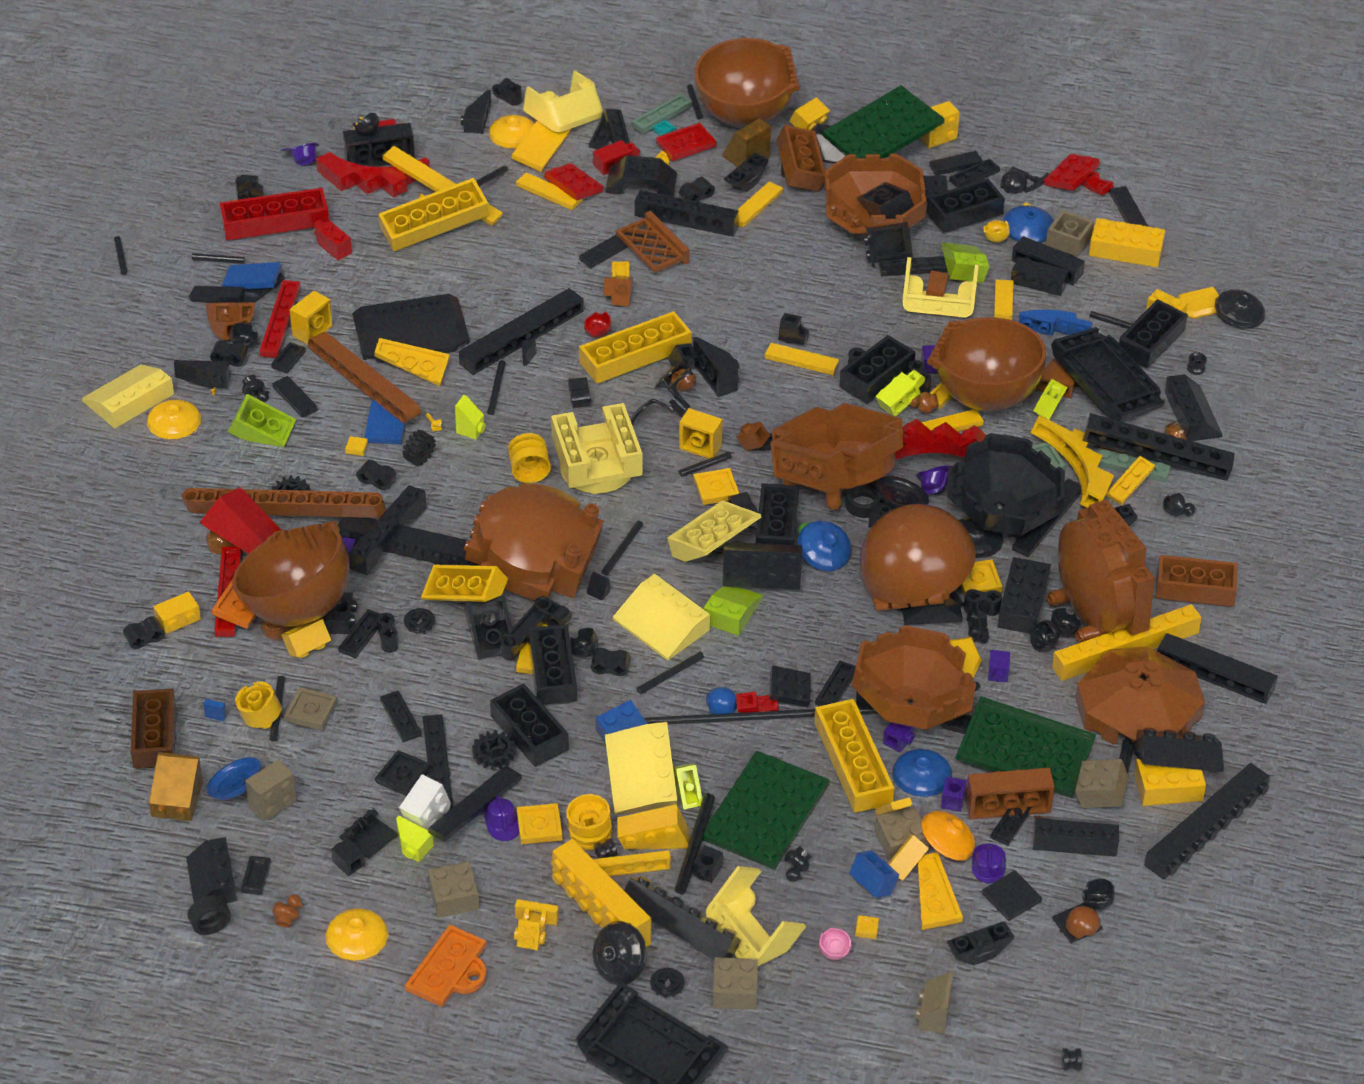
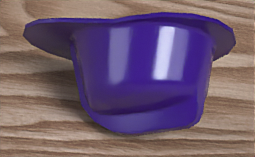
M307 143L293 148L281 149V151L291 152L294 161L298 165L303 166L315 161L316 147L319 144Z
M938 466L917 473L916 477L921 480V487L927 495L945 490L948 480V468L952 466Z
M497 795L495 800L491 801L485 809L484 819L488 832L494 839L510 841L519 835L517 811L511 801L500 798Z
M991 843L977 846L972 855L973 875L984 883H994L1001 879L1006 870L1004 850Z

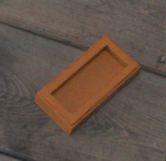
M931 270L926 295L943 297L948 273Z

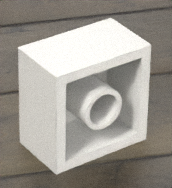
M422 774L399 809L405 819L428 830V827L449 811L451 802L442 784Z

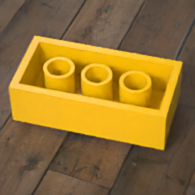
M1096 218L1089 256L1158 268L1166 230Z

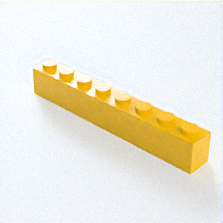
M1192 604L1150 618L1149 630L1132 636L1126 628L1055 651L1052 668L1061 681L1087 673L1108 650L1145 646L1155 649L1158 648L1166 633L1181 639L1198 634L1202 617Z

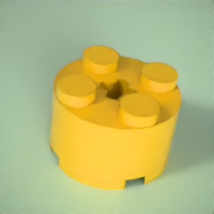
M258 681L254 682L253 686L247 687L246 685L237 693L235 703L247 726L267 729L278 718L282 711V706L271 685Z

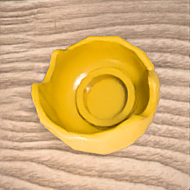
M994 220L984 226L985 237L994 243L1005 241L1010 234V227L1007 221Z

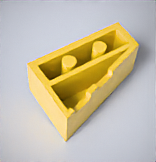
M1139 759L1136 760L1134 776L1142 806L1203 801L1206 783L1202 770L1144 765Z
M677 804L617 817L618 839L624 849H687L690 829Z

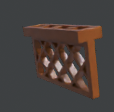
M651 211L645 213V218L616 230V235L654 273L679 262L683 265L689 263V248ZM643 225L647 228V230L637 229ZM626 232L633 233L632 236L624 235ZM636 234L645 235L644 238L635 237ZM647 236H655L656 239H649ZM633 241H634V242H641V243H642V246H640V245H634V244H633ZM645 243L655 245L654 247H647L645 246ZM657 245L665 246L666 249L657 248ZM642 252H652V254L644 255ZM655 253L664 254V257H658L654 255ZM667 255H673V256H675V258H673V259H672V258H666V257H667ZM652 261H657V262H662V263L655 266V265L652 263Z

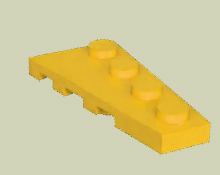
M379 338L375 350V357L439 387L450 359V354Z
M938 852L923 855L917 863L922 930L963 922L961 910Z

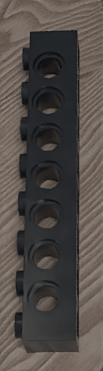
M1092 413L1088 417L1082 440L1225 481L1228 480L1232 471L1235 455L1233 452Z

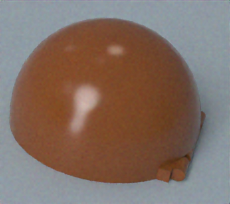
M737 38L721 42L704 52L695 66L696 90L704 107L715 118L736 127H745L759 118L767 123L782 112L794 91L800 89L791 48L783 44L776 45L762 39Z
M995 317L974 318L965 321L956 320L955 322L949 321L927 363L937 370L943 387L959 403L978 411L996 412L1021 403L1035 390L1044 372L1046 347L1041 337L1034 330L1013 320Z
M926 504L904 505L884 514L866 534L860 553L861 577L868 594L873 599L876 611L890 610L891 606L893 609L909 608V605L911 607L926 606L928 602L929 605L943 604L944 600L949 598V594L957 589L970 574L976 559V549L966 528L949 512Z
M337 521L274 532L265 542L251 551L236 569L232 580L233 589L242 604L259 619L286 627L309 624L328 614L344 594L350 571L348 551L339 533L340 529Z

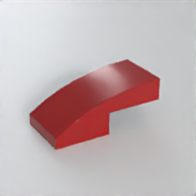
M1094 171L1080 184L1100 195H1104L1111 188H1114L1112 181L1100 179L1099 173Z
M756 691L736 694L738 712L779 711L778 701L769 700V695L757 696Z

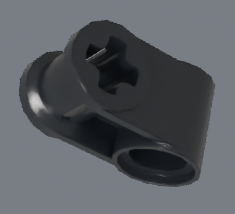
M504 78L501 83L492 86L494 95L509 105L517 106L522 103L521 86L509 78Z

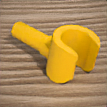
M427 413L426 417L431 423L432 431L442 430L441 419L435 420L430 413Z

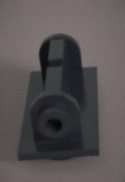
M976 604L967 613L968 635L972 637L974 642L980 641V643L985 644L989 640L988 628H986L988 625L987 614L984 610H979L978 604Z

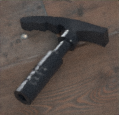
M1013 166L1010 171L1018 170L1027 179L1033 180L1034 184L1026 187L1025 193L1031 192L1043 185L1044 179L1049 175V173H1046L1039 178Z

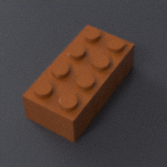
M784 125L776 140L787 185L819 191L825 180V169L815 131Z
M1160 555L1157 568L1156 599L1234 607L1237 592L1238 563Z
M1050 768L968 774L965 801L969 820L1003 817L1008 809H1012L1009 816L1015 815V808H1021L1022 815L1028 807H1032L1029 811L1030 815L1051 813L1054 794Z

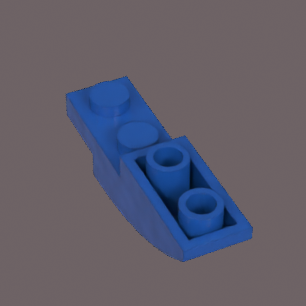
M1029 310L1019 314V323L1026 325L1035 332L1053 336L1054 332L1071 335L1092 328V322L1076 318L1077 313L1068 311Z

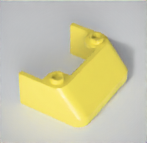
M573 71L570 93L560 97L552 91L539 94L532 88L526 87L523 111L552 131L563 132L602 117L603 108L595 84L577 71Z
M907 257L903 307L907 311L955 317H969L973 313L979 271L978 264H975L973 282H963L959 286L958 294L944 293L943 297L926 295V291H923L922 279L918 276L910 275L912 257Z
M737 866L708 905L706 918L709 917L719 922L718 926L723 929L728 928L736 933L735 936L741 939L735 952L736 957L758 959L759 967L786 953L806 928V925L804 923L782 921L770 937L750 913L756 901L755 894L750 886L762 871L758 868Z

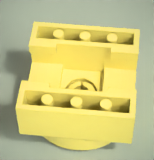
M624 403L602 407L606 423L577 427L573 412L551 416L552 440L559 457L560 473L569 488H575L591 494L616 491L625 485L631 477L642 475V451Z

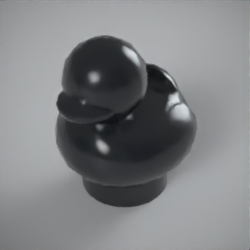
M255 375L247 376L242 380V392L245 396L246 394H257L256 398L262 402L268 401L270 392L263 390L265 385L262 380L257 379Z
M1174 493L1171 496L1167 495L1163 500L1164 510L1169 511L1171 515L1180 516L1184 513L1187 516H1191L1195 513V506L1192 503H1185L1181 493Z
M800 846L796 850H789L785 855V862H789L794 866V868H790L786 872V878L790 882L802 880L800 872H806L810 866L809 860L812 856Z

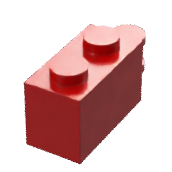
M622 140L593 151V165L604 176L609 174L611 166L625 156H638L640 149L632 142L625 144Z
M320 220L314 222V234L320 247L337 261L352 254L351 237L330 220L325 223Z

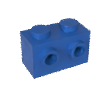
M872 850L857 853L849 872L856 879L857 883L863 885L876 898L891 895L900 875Z

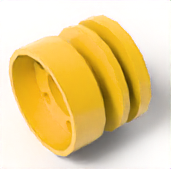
M524 433L511 440L508 445V455L514 478L523 483H536L547 477L551 464L544 438L538 434Z
M585 794L574 798L569 803L566 813L570 839H573L582 849L594 850V843H603L606 839L612 837L610 808L605 799L598 795Z

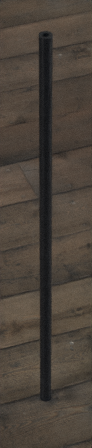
M872 706L858 707L860 714H879ZM815 709L645 717L644 719L647 724L667 722V724L803 718L815 717Z

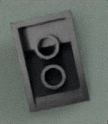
M884 182L857 197L858 201L872 215H885V219H896V215H902L914 207L909 191L888 182Z
M694 337L693 348L698 356L694 367L719 398L738 391V369L740 368L738 360L734 359L729 352L703 339Z
M505 595L486 602H467L465 614L478 660L501 656V638L512 629Z

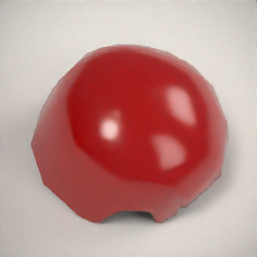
M595 311L584 321L586 333L594 338L606 336L611 330L610 315L605 311L602 314Z

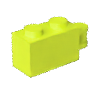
M916 370L911 371L907 376L904 373H900L876 395L879 406L890 415L897 416L915 397L921 394L919 387L924 383L925 377Z

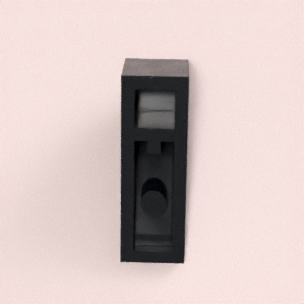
M491 90L484 92L465 109L464 115H461L460 124L463 126L464 133L484 134L492 103Z
M174 360L175 378L208 388H227L230 379L229 361Z

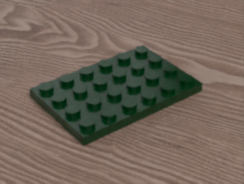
M900 85L823 130L822 133L824 138L846 155L855 154L856 158H866V154H880V158H887L890 154L897 152L944 124L945 121L943 116Z
M981 696L955 759L992 772L1050 768L1054 792L1073 798L1082 761H1087L1096 734Z
M756 750L706 825L702 841L776 870L830 785V779Z

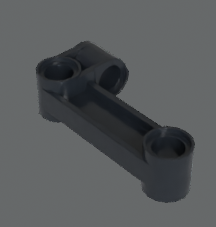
M541 596L536 598L534 605L508 634L502 636L501 656L507 660L515 659L518 652L528 642V628L541 627L543 624L547 626L565 625L572 617L571 611L548 597Z

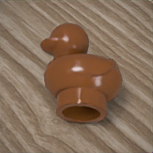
M686 369L674 372L671 376V383ZM693 373V375L680 380L676 388L681 392L692 389L696 380L695 374Z
M922 392L920 397H915L909 404L913 408L918 407V410L925 414H930L933 409L939 407L937 395L930 394L929 392Z
M290 895L287 899V904H282L281 901L275 903L272 913L275 917L274 923L277 926L290 928L292 922L298 919L299 911L297 908L303 907L299 895Z

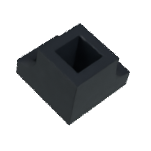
M244 174L237 176L236 189L238 200L264 196L263 185L259 184L258 176Z
M784 313L780 321L778 340L805 345L809 337V330L803 327L801 322L802 316Z

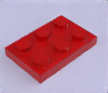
M697 123L656 137V144L667 153L671 161H675L716 147V140L701 123Z
M1070 154L1044 179L1045 186L1074 191L1100 165V160L1091 156Z
M572 163L545 171V179L576 201L603 192L602 184Z

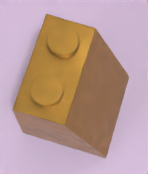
M759 118L738 130L728 143L722 157L736 167L755 152L769 159L771 126Z
M158 753L149 800L151 817L192 821L203 786L199 756Z

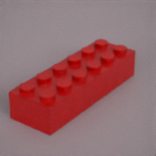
M323 187L219 202L226 240L314 228L315 221L320 220L324 223L329 221Z

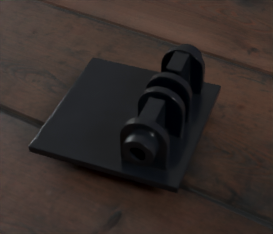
M375 809L367 810L363 817H359L358 821L355 820L353 825L344 829V833L339 836L343 841L349 838L353 843H357L364 852V856L368 859L398 835L396 831L377 819L378 812Z

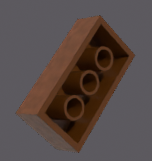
M174 688L133 691L131 729L133 768L156 767L159 752L175 754L176 699Z

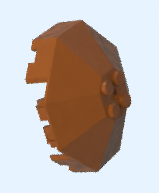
M848 154L825 170L826 216L852 234H867L866 228L908 222L909 228L925 218L926 197L923 169L897 154H890V158H880V154H866V158H856L855 154ZM884 182H888L909 191L914 207L902 215H896V219H885V215H872L858 201L857 197Z
M905 625L900 627L899 632L895 634L889 631L877 636L874 642L870 643L868 640L861 642L852 687L885 721L927 730L971 712L976 683L973 681L970 673L963 671L966 653L958 645L953 647L949 643L950 638L945 633ZM909 699L913 700L912 705L908 704Z
M1148 646L1108 650L1078 682L1075 698L1084 729L1089 732L1095 730L1102 734L1101 739L1112 745H1117L1119 733L1131 739L1132 743H1135L1137 729L1144 730L1146 727L1154 728L1159 732H1164L1165 729L1174 730L1176 733L1181 731L1180 734H1184V731H1191L1192 725L1195 722L1198 723L1202 718L1205 704L1196 673ZM1142 674L1145 677H1148L1146 681H1143V679L1140 678Z

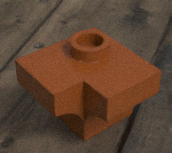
M616 275L604 278L603 295L612 296L611 305L630 306L633 277Z

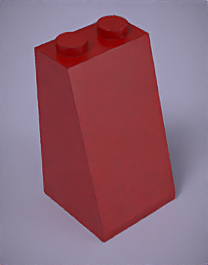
M241 487L220 496L200 521L203 526L248 554L265 542L274 532L282 531Z

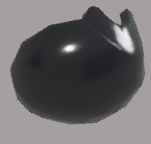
M369 113L363 119L358 118L357 125L355 123L352 125L361 135H369L378 128L379 117L376 113Z
M1018 170L1007 171L1000 181V188L1004 187L1007 193H1022L1027 186V178Z
M236 323L231 329V342L233 344L242 343L248 349H251L257 344L258 332L253 331L251 324Z
M1057 608L1052 612L1051 621L1058 627L1060 635H1075V632L1080 628V620L1076 617V614L1069 615L1066 608Z
M1049 620L1036 623V629L1030 632V642L1033 648L1039 651L1054 648L1060 636L1056 624Z
M593 628L578 630L577 638L571 637L572 654L584 657L592 654L597 649L598 638Z
M1106 879L1088 881L1086 889L1082 892L1084 904L1094 910L1107 909L1113 904L1115 898L1114 886L1112 882Z

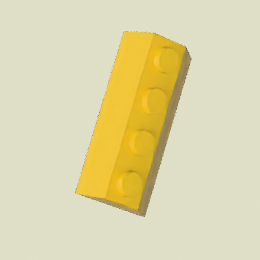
M433 565L421 599L486 602L502 595L508 578L497 566Z

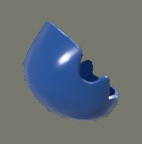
M716 687L710 690L706 696V703L711 714L734 713L737 708L736 695L728 687Z

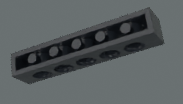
M640 190L635 198V217L645 218V213L651 211L664 223L734 237L739 227V210Z

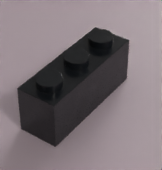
M1018 257L1012 269L1011 280H1013V284L1062 296L1068 282L1069 270Z

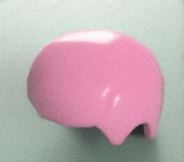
M829 928L824 933H821L819 948L822 955L827 959L833 961L840 960L849 954L851 939L842 929Z

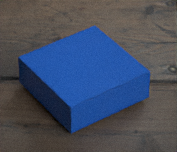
M206 699L203 703L205 717L224 722L227 717L225 703Z

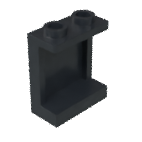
M908 222L866 228L867 235H864L865 246L868 245L869 251H866V259L871 262L872 267L875 266V262L880 260L905 257L907 262V257H912L913 261Z

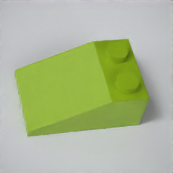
M942 242L941 246L950 279L973 282L975 264H978L977 282H984L989 269L987 256L981 250L972 245Z
M246 394L227 432L245 441L284 447L296 419Z
M721 587L711 595L704 606V610L710 614V626L739 636L761 602L763 595L742 587Z

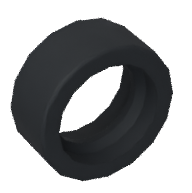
M872 484L848 489L846 492V509L851 515L856 517L868 518L876 502L881 503L876 486ZM863 496L871 498L874 502L859 504L853 499Z
M211 895L203 897L192 904L188 910L187 917L194 932L199 935H210L221 931L227 926L231 913L222 897ZM213 911H218L212 917L200 920L206 914Z

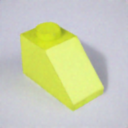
M1051 379L1033 411L1044 418L1050 419L1068 387Z
M463 395L455 405L456 433L477 439L486 428L484 414L466 395Z
M690 763L673 767L676 791L682 808L688 809L701 806L702 794L696 765Z
M398 816L396 818L397 832L402 854L408 859L420 862L434 846L433 835L429 834L428 830Z

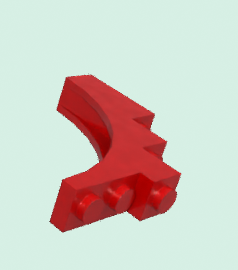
M332 152L316 158L317 172L341 192L356 185L367 195L382 188L394 198L406 192L407 185L417 181L395 166L372 167L359 165L341 159ZM424 157L418 160L430 168L429 159Z
M916 418L903 427V448L895 452V460L922 453H944L965 457L967 446L975 441H983L986 434L975 425L960 434L947 422L930 430Z

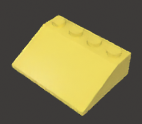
M140 364L81 399L115 429L174 395L172 378L164 371Z
M722 500L667 537L672 557L686 562L706 556L760 519L761 514Z
M656 574L643 581L613 616L615 622L667 661L710 630V614Z
M667 722L645 724L605 735L614 814L649 811L677 804Z

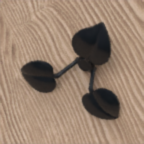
M676 365L671 367L655 385V388H657L662 382L668 388L667 391H670L674 396L669 401L671 405L669 406L654 398L648 400L634 412L630 420L632 426L636 417L653 403L667 408L670 412L674 410L679 416L683 415L690 408V405L681 397L676 386L683 378L693 375L691 369L687 368L669 385L667 378L671 377L675 372Z

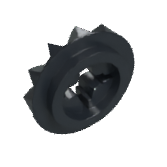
M416 608L409 611L404 617V626L408 628L409 632L414 631L416 634L419 631L425 634L426 630H431L432 626L435 625V616L428 609ZM422 618L423 622L417 624V622Z
M661 968L655 971L650 978L651 990L655 991L657 996L663 995L665 999L667 996L675 997L685 987V979L681 972L674 968ZM667 978H669L670 981L668 988L665 987Z

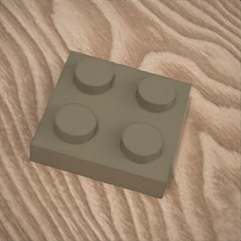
M299 687L284 715V719L286 722L323 730L337 704V696Z

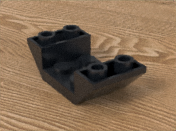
M625 156L609 168L606 192L623 193L624 183L657 185L658 194L674 197L677 172L661 158Z

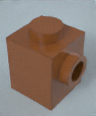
M761 421L752 424L746 423L740 428L741 431L736 436L744 449L748 451L762 447L770 437V434Z

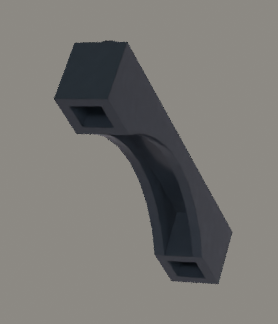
M411 485L407 486L349 552L351 570L364 575H368L378 564L380 556L393 533L407 520L417 519L426 509L425 490Z

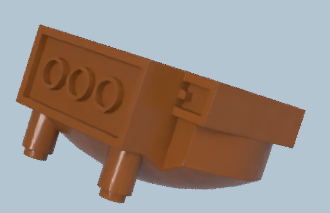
M843 403L832 410L814 407L772 430L771 453L774 477L782 479L783 485L798 486L800 484L824 491L828 508L832 510L838 509L841 505L840 490L852 489L872 483L888 474L894 468L896 463L895 452L903 448L902 418L848 403Z
M519 484L518 487H507L493 495H489L486 502L482 501L479 509L481 513L476 514L473 521L475 527H473L470 534L471 541L467 540L464 546V551H466L465 560L481 566H497L508 578L504 590L532 600H536V598L541 596L549 598L553 591L574 599L598 545L604 521L598 519L599 508L596 504L590 503L586 505L583 511L580 509V502L557 488L541 484Z
M1107 499L1090 504L1088 508L1078 510L1077 520L1066 523L1063 526L1058 543V568L1063 588L1051 591L1047 595V601L1050 606H1058L1069 602L1080 619L1087 625L1075 632L1079 643L1126 628L1133 636L1149 630L1155 577L1145 566L1147 548Z

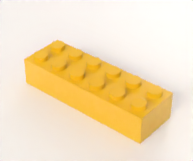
M472 178L379 213V226L394 252L489 216V208L485 196L475 179Z
M673 311L579 346V363L594 382L598 384L669 357L675 345L692 344V332Z
M850 699L815 707V726L853 812L874 809L893 802L894 786L855 700Z
M573 839L552 851L553 881L557 885H561L568 897L573 898L578 903L580 909L586 911L591 916L592 921L596 925L599 924L604 928L609 923L617 921L631 923L640 931L646 947L651 945V918Z

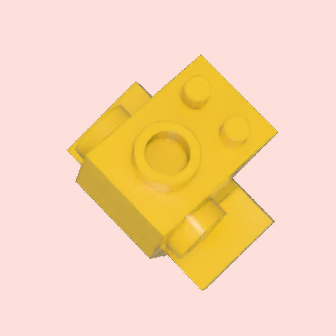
M517 899L515 919H519L514 933L517 947L538 950L541 944L544 945L546 924L557 926L559 907Z

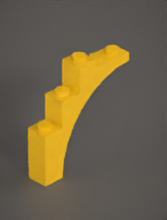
M1039 415L1030 433L1054 447L1073 467L1081 485L1082 496L1080 505L1088 508L1090 504L1103 501L1114 477L1113 474L1098 467L1103 455L1086 448L1088 442L1082 441L1084 432L1076 428L1070 431Z

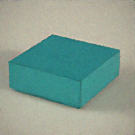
M666 120L653 126V132L659 136L676 131V127Z

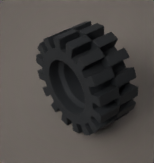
M418 429L417 432H413V435H409V440L405 441L407 444L403 446L405 450L402 451V454H404L403 458L416 466H422L424 462L428 461L427 458H431L430 454L434 452L433 448L436 446L434 444L436 440L430 434Z

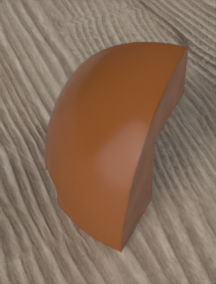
M255 302L206 303V312L211 329L222 340L231 339V329L236 323L243 322L249 324L255 308Z

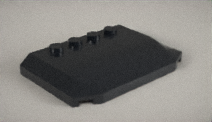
M451 294L361 306L352 313L363 360L373 358L376 359V362L386 363V361L375 357L379 338L442 353H452L457 351L460 345L464 343L466 345L470 344L458 297Z
M1094 327L1053 340L1051 344L1053 356L1110 419L1122 421L1161 408L1164 405L1165 401L1160 398L1161 390L1114 337L1109 334L1107 336L1102 335L1098 332L1099 328Z
M622 982L617 985L575 1038L587 1062L623 1084H702L728 1050V1045L710 1034L706 1037L639 997L636 990Z

